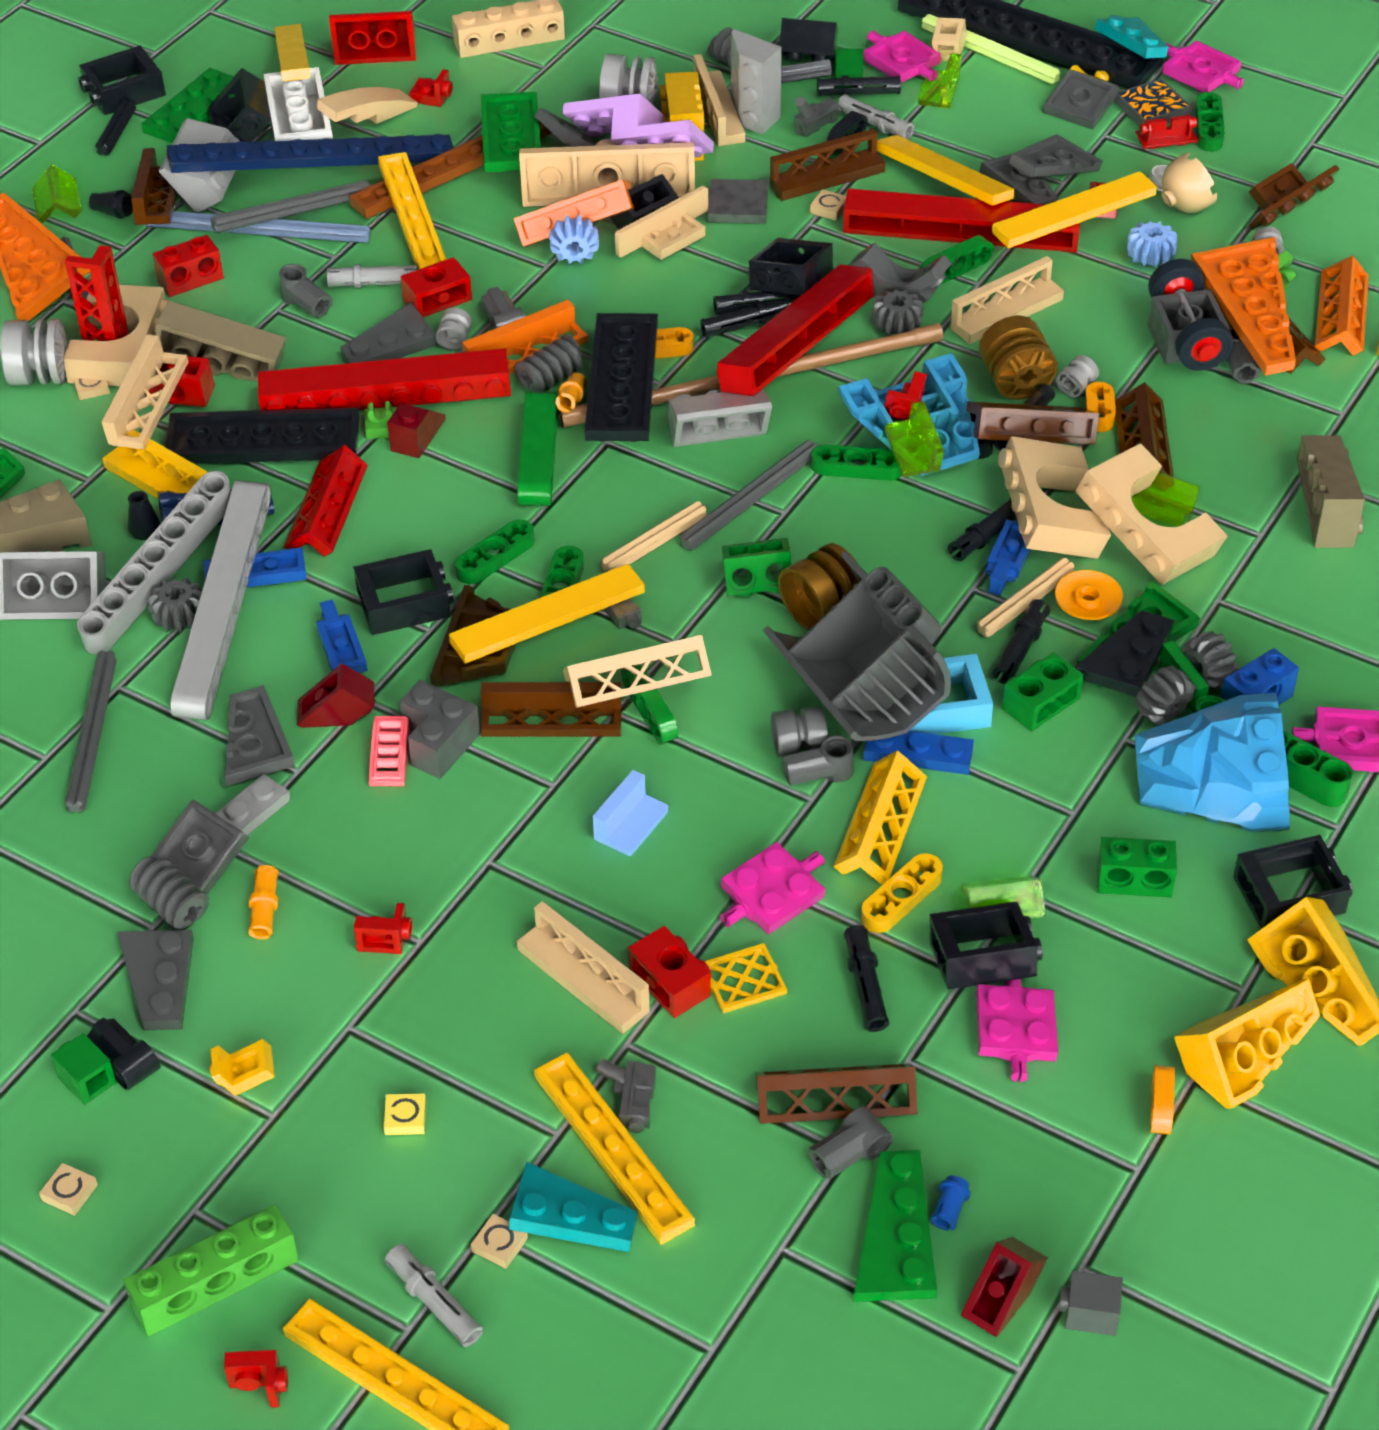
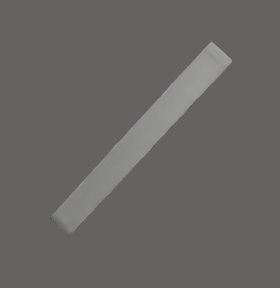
M240 480L234 482L171 697V714L173 717L208 720L210 718L249 578L245 577H249L268 513L271 498L269 483Z

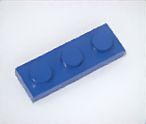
M303 547L256 553L249 577H245L249 578L247 587L307 580ZM211 559L203 560L205 580Z
M909 731L906 734L891 738L866 741L863 760L876 762L898 750L917 768L969 775L974 739Z

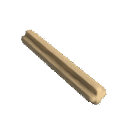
M695 501L601 559L602 570L608 572L626 564L630 565L692 527L707 515L705 505H702L700 501Z
M1061 558L978 620L977 632L982 634L984 638L992 636L1028 609L1032 600H1040L1056 588L1061 578L1074 572V563L1069 562L1067 558Z

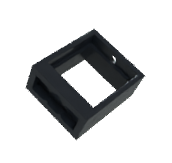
M141 45L79 65L81 76L78 77L80 88L83 93L87 92L89 94L92 105L94 107L98 106L104 115L114 113L123 98L128 100L132 98L135 101L134 105H138L166 96L162 72ZM134 74H137V75H138V76H135V77H132V78H129V79H126V80H123V81H120V82H116V83H113V84H110V85H107V86H103V84H106V83H109V82H112V81H115V80H118V79H122V78H125V77H128V76H131V75H134Z
M243 68L238 71L208 107L211 124L227 128L234 137L242 142H253L271 121L265 82ZM230 94L235 95L232 98L228 97Z
M786 238L775 239L749 260L750 290L802 295L833 270V243ZM799 248L804 250L803 254L799 252Z
M431 549L353 567L356 590L372 635L450 617L449 603L454 602L450 583L444 584L443 581L446 580L443 564L441 561H435ZM425 578L430 579L434 589L433 591L382 603L379 602L376 593L377 589Z
M1321 835L1239 853L1237 856L1233 878L1261 929L1305 897L1324 900L1334 916L1346 913L1349 898L1353 893L1352 884L1349 877L1342 874L1337 865L1334 851L1326 846ZM1310 867L1323 892L1280 902L1267 877Z
M1017 901L929 914L930 946L948 990L1037 976V961L1042 960L1043 957L1041 942L1038 937H1033L1029 915H1023ZM1011 935L1014 936L1016 941L1014 944L960 951L957 943Z

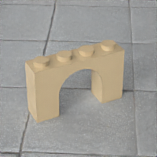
M119 285L128 329L133 331L127 336L113 341L70 340L64 354L67 382L74 383L73 378L107 380L109 386H120L146 335H155L156 323L168 301L165 298L164 287ZM89 293L86 300L94 305L96 298ZM91 314L88 316L91 324L102 326L101 322Z
M1011 436L1006 447L1000 451L998 464L1003 471L1005 487L1009 491L1012 510L1016 514L1019 533L1022 534L1026 549L1098 559L1111 536L1109 527L1104 524L1094 511L1061 505L1049 498L1040 489L1050 488L1075 492L1089 469L1082 447Z
M1140 443L1088 470L1075 492L1143 564L1148 572L1161 585H1164L1214 557L1228 535L1207 513L1178 527H1164L1147 520L1138 512L1131 496L1150 487L1162 468V465Z

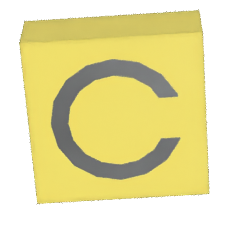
M386 1095L385 1135L425 1134L426 1095Z

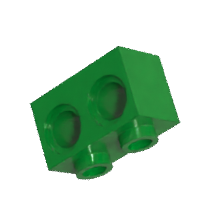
M788 538L722 546L727 596L747 597L755 592L763 591L780 593L778 576L783 569L792 565ZM773 564L782 566L778 571L767 570ZM739 568L749 570L745 575L734 574V571Z
M1053 652L1044 659L1037 660L1029 669L1018 676L1011 677L1006 682L1003 688L1002 709L1032 732L1081 699L1084 675Z
M1101 837L1097 862L1098 893L1172 898L1177 873L1176 841Z

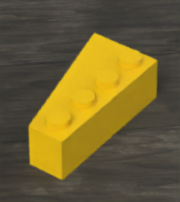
M698 72L664 73L665 84L659 85L661 113L665 116L664 123L691 120L704 132V110ZM704 154L701 157H694V161H704Z

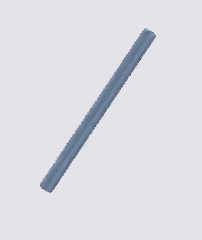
M173 211L171 224H149L145 226L215 232L211 227V218L218 214ZM275 219L224 232L368 243L371 237L369 226Z

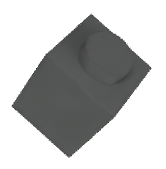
M1072 1271L1070 1287H1061L1059 1311L1067 1312L1065 1329L1116 1336L1120 1317L1123 1278Z

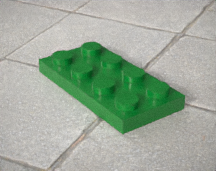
M208 68L141 123L143 133L173 143L184 120L192 119L211 124L208 107L234 76ZM230 94L228 97L232 98L235 95Z
M537 92L481 94L485 172L500 173L520 170L519 149L541 148L539 120L534 117L538 111Z

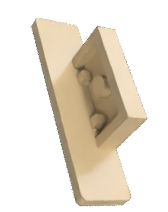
M703 185L616 231V255L621 258L643 247L662 260L705 237V226L694 218L708 211V188Z

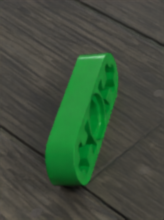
M1204 92L1197 96L1195 107L1197 145L1204 151L1214 152L1223 147L1224 141L1222 98L1218 94Z
M976 235L927 258L920 265L919 269L945 255L952 264L944 272L946 278L940 283L941 285L988 262L993 255L994 245L982 235ZM958 257H960L959 260L953 265V263L955 262V260H956Z
M824 444L812 450L811 468L815 473L824 476L891 481L903 475L904 461L891 449ZM862 460L865 464L853 465L850 461Z
M513 520L459 555L455 560L457 579L464 584L479 583L529 550L535 542L533 525L526 520ZM491 549L503 550V552L498 555H490L487 553Z
M563 546L555 551L540 598L564 589L553 586L556 582H568L570 585L567 587L580 583L584 570L583 552L578 547ZM570 561L569 569H565L564 565Z
M642 665L634 666V668L638 671H640ZM627 669L621 670L625 689L629 688L636 675ZM640 678L636 686L647 684V682ZM657 689L629 695L659 744L678 738V728L674 716Z

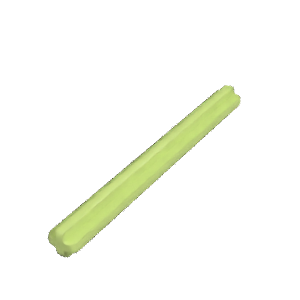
M927 14L922 19L921 27L934 34L938 17ZM966 30L967 36L964 47L1054 85L1059 81V69Z

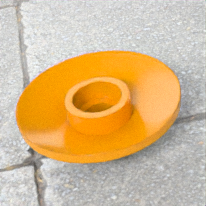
M1079 570L1071 572L1060 579L1055 589V599L1059 607L1073 617L1083 620H1100L1113 615L1119 610L1123 601V591L1118 582L1105 573L1093 570Z

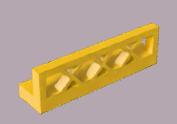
M132 430L126 436L139 437L141 433ZM151 439L145 450L118 446L102 458L104 468L157 499L159 491L169 490L177 493H188L198 480L207 473L206 470Z
M898 750L874 762L833 866L842 875L861 867L881 885L889 880L927 779V776ZM902 772L913 780L911 789H906ZM893 797H898L902 809L901 815H896L892 803ZM883 823H888L892 835L891 841H886L882 829ZM874 849H878L882 861L881 867L870 859Z

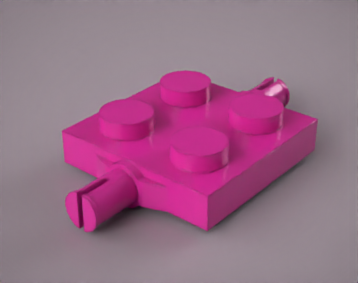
M875 30L868 33L867 40L875 45L864 50L863 60L889 77L900 76L901 83L916 75H922L931 82L937 78L938 72L932 69V67L941 63V54L905 30L888 37L881 36Z
M1197 40L1184 48H1176L1165 43L1169 47L1167 56L1171 57V59L1163 64L1162 73L1203 93L1211 92L1221 84H1228L1237 90L1242 87L1244 79L1235 76L1240 71L1241 61Z
M1316 707L1314 728L1292 727V735L1305 742H1312L1313 746L1349 764L1352 770L1379 772V711Z
M775 842L722 877L720 887L733 899L735 904L720 914L722 923L729 928L741 918L746 917L756 922L769 935L824 898L825 888L810 872L825 863L822 854L819 855L818 851H814L811 855L799 861L792 857L778 842Z
M1021 979L1006 981V986L978 984L975 996L979 1056L999 1057L1010 1061L1011 1079L1014 1082H1017L1018 1076L1019 1082H1024L1028 1079L1026 1062L1034 1060L1056 1061L1058 1042L1054 990L1022 987Z

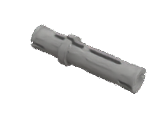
M846 94L841 96L838 101L841 112L848 114L850 111H856L866 115L868 123L878 127V130L884 134L891 133L908 140L913 135V123L896 117L895 113L889 110L884 112Z
M355 264L354 267L327 268L328 287L355 286V289L368 285L401 284L400 276L416 271L417 265L360 267V264Z
M399 1244L389 1251L385 1257V1263L406 1283V1291L413 1297L418 1296L437 1319L460 1341L463 1347L473 1345L481 1337L483 1327L436 1279V1272L430 1266H424L409 1251L405 1244Z

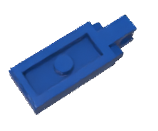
M1006 519L987 559L985 574L990 575L988 593L1001 596L1006 582H1015L1016 578L1019 577L1031 549H1026L1022 534L1019 533L1018 522Z
M333 599L320 602L323 620L316 621L317 632L331 671L341 663L358 673L368 671L367 662L349 614L338 615Z

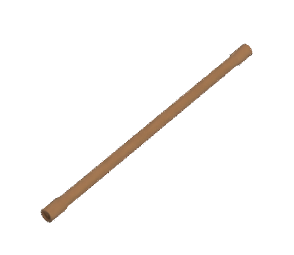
M936 323L914 328L908 332L803 355L778 377L911 346L918 347L943 341V330L941 325ZM715 375L654 389L652 406L667 403L669 399L682 394L698 396L712 390H721L719 378ZM587 404L577 405L568 413L558 410L562 428L585 423Z

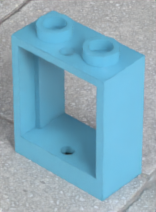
M977 654L944 658L949 669L951 684L963 683L968 700L939 704L910 731L942 734L991 727L993 701Z

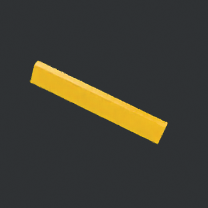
M301 24L274 27L282 81L309 79L310 70Z
M894 135L877 140V152L993 206L1014 199V188L906 138Z
M407 153L379 156L378 165L414 263L417 265V270L447 260Z
M1139 171L994 223L992 225V233L1007 248H1011L1156 195L1157 186Z
M626 564L449 634V642L466 664L645 593V584L631 566Z
M568 1052L534 1069L535 1079L631 1207L638 1212L637 1215L660 1245L695 1226V1218Z
M311 1298L305 1302L283 1327L285 1337L429 1430H510L509 1425Z

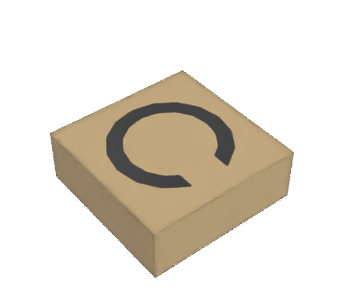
M822 189L811 203L810 213L837 221L844 211L846 196Z
M73 378L79 400L110 394L107 380Z
M62 1163L40 1191L39 1195L42 1202L75 1216L98 1184L96 1177Z
M492 1214L471 1243V1250L473 1253L507 1269L527 1241L528 1233L509 1230V1221Z

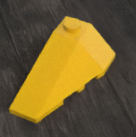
M1311 897L1303 898L1247 939L1266 971L1276 979H1280L1287 986L1309 979L1319 1012L1355 1044L1362 1046L1379 1034V999L1345 932L1324 900Z
M1305 979L1204 1020L1175 1035L1174 1038L1186 1074L1225 1109H1232L1259 1093L1264 1086L1262 1083L1264 1078L1271 1070L1279 1068L1283 1063L1281 1057L1291 1045H1297L1320 1017V1012L1309 979Z

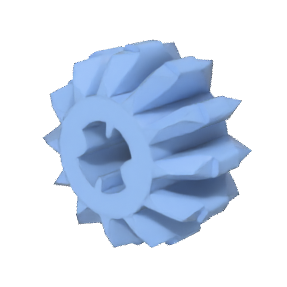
M580 214L575 219H571L566 215L564 221L556 220L554 228H551L549 233V240H551L550 249L552 253H556L558 261L567 259L570 265L573 261L577 260L582 265L584 258L592 259L594 252L598 251L599 233L597 227L592 226L590 218L582 221Z
M1148 220L1147 224L1137 223V226L1131 228L1128 235V256L1133 257L1134 263H1143V267L1152 265L1156 268L1158 264L1162 265L1174 259L1177 251V233L1172 231L1170 225L1163 226L1161 221L1152 223Z

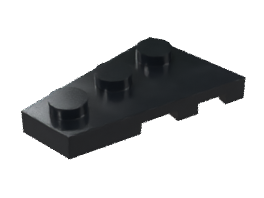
M1141 610L1074 668L1084 675L1083 680L1137 697V692L1142 689L1143 683L1148 681L1161 655L1162 645L1167 642L1173 630L1174 620Z

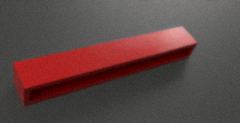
M848 188L844 206L843 233L961 243L976 235H982L994 246L1006 247L992 233V225L1042 207L1045 204L1006 201L992 206L979 199ZM1080 223L1014 247L1077 253Z
M838 265L717 363V377L720 381L721 392L754 397L874 296L872 269Z
M506 348L258 372V398L261 410L359 407V411L367 409L369 403H373L374 408H385V402L387 401L391 403L392 407H398L400 403L413 406L511 396Z

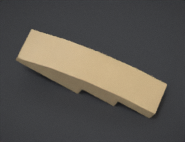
M364 87L341 91L319 98L317 100V109L334 122L349 118L355 123L370 119L375 124H378L416 108L418 102L399 89Z

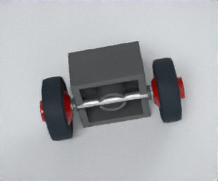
M1188 259L1170 260L1160 265L1152 273L1148 283L1149 293L1152 298L1148 326L1165 364L1181 362L1188 369L1203 371L1214 368L1226 360L1233 348V338L1229 331V325L1212 290H1204V277L1200 268Z

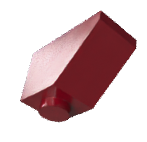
M400 403L387 422L390 450L420 458L446 420L445 414Z
M341 663L298 699L297 725L302 728L353 725L362 716L368 715L375 705L374 681Z
M1014 1237L996 1242L961 1316L993 1336H999L1030 1295L1048 1257Z

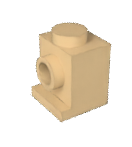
M938 17L932 38V47L941 54V61L961 62V54L967 36L965 19Z

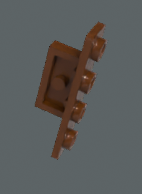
M1290 163L1255 185L1249 191V194L1263 211L1249 224L1250 229L1254 230L1260 225L1263 227L1269 226L1278 218L1277 214L1281 213L1284 216L1297 206L1296 202L1300 201L1303 204L1316 194L1315 190L1319 189L1322 192L1335 181L1332 177L1339 171L1338 166L1334 165L1307 182L1293 163Z

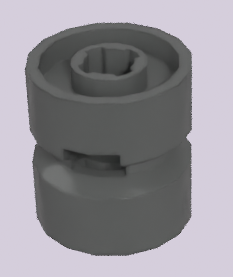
M822 706L801 708L799 714H795L793 710L775 711L771 714L772 737L777 757L797 753L800 749L809 750L821 747L822 742L828 737Z

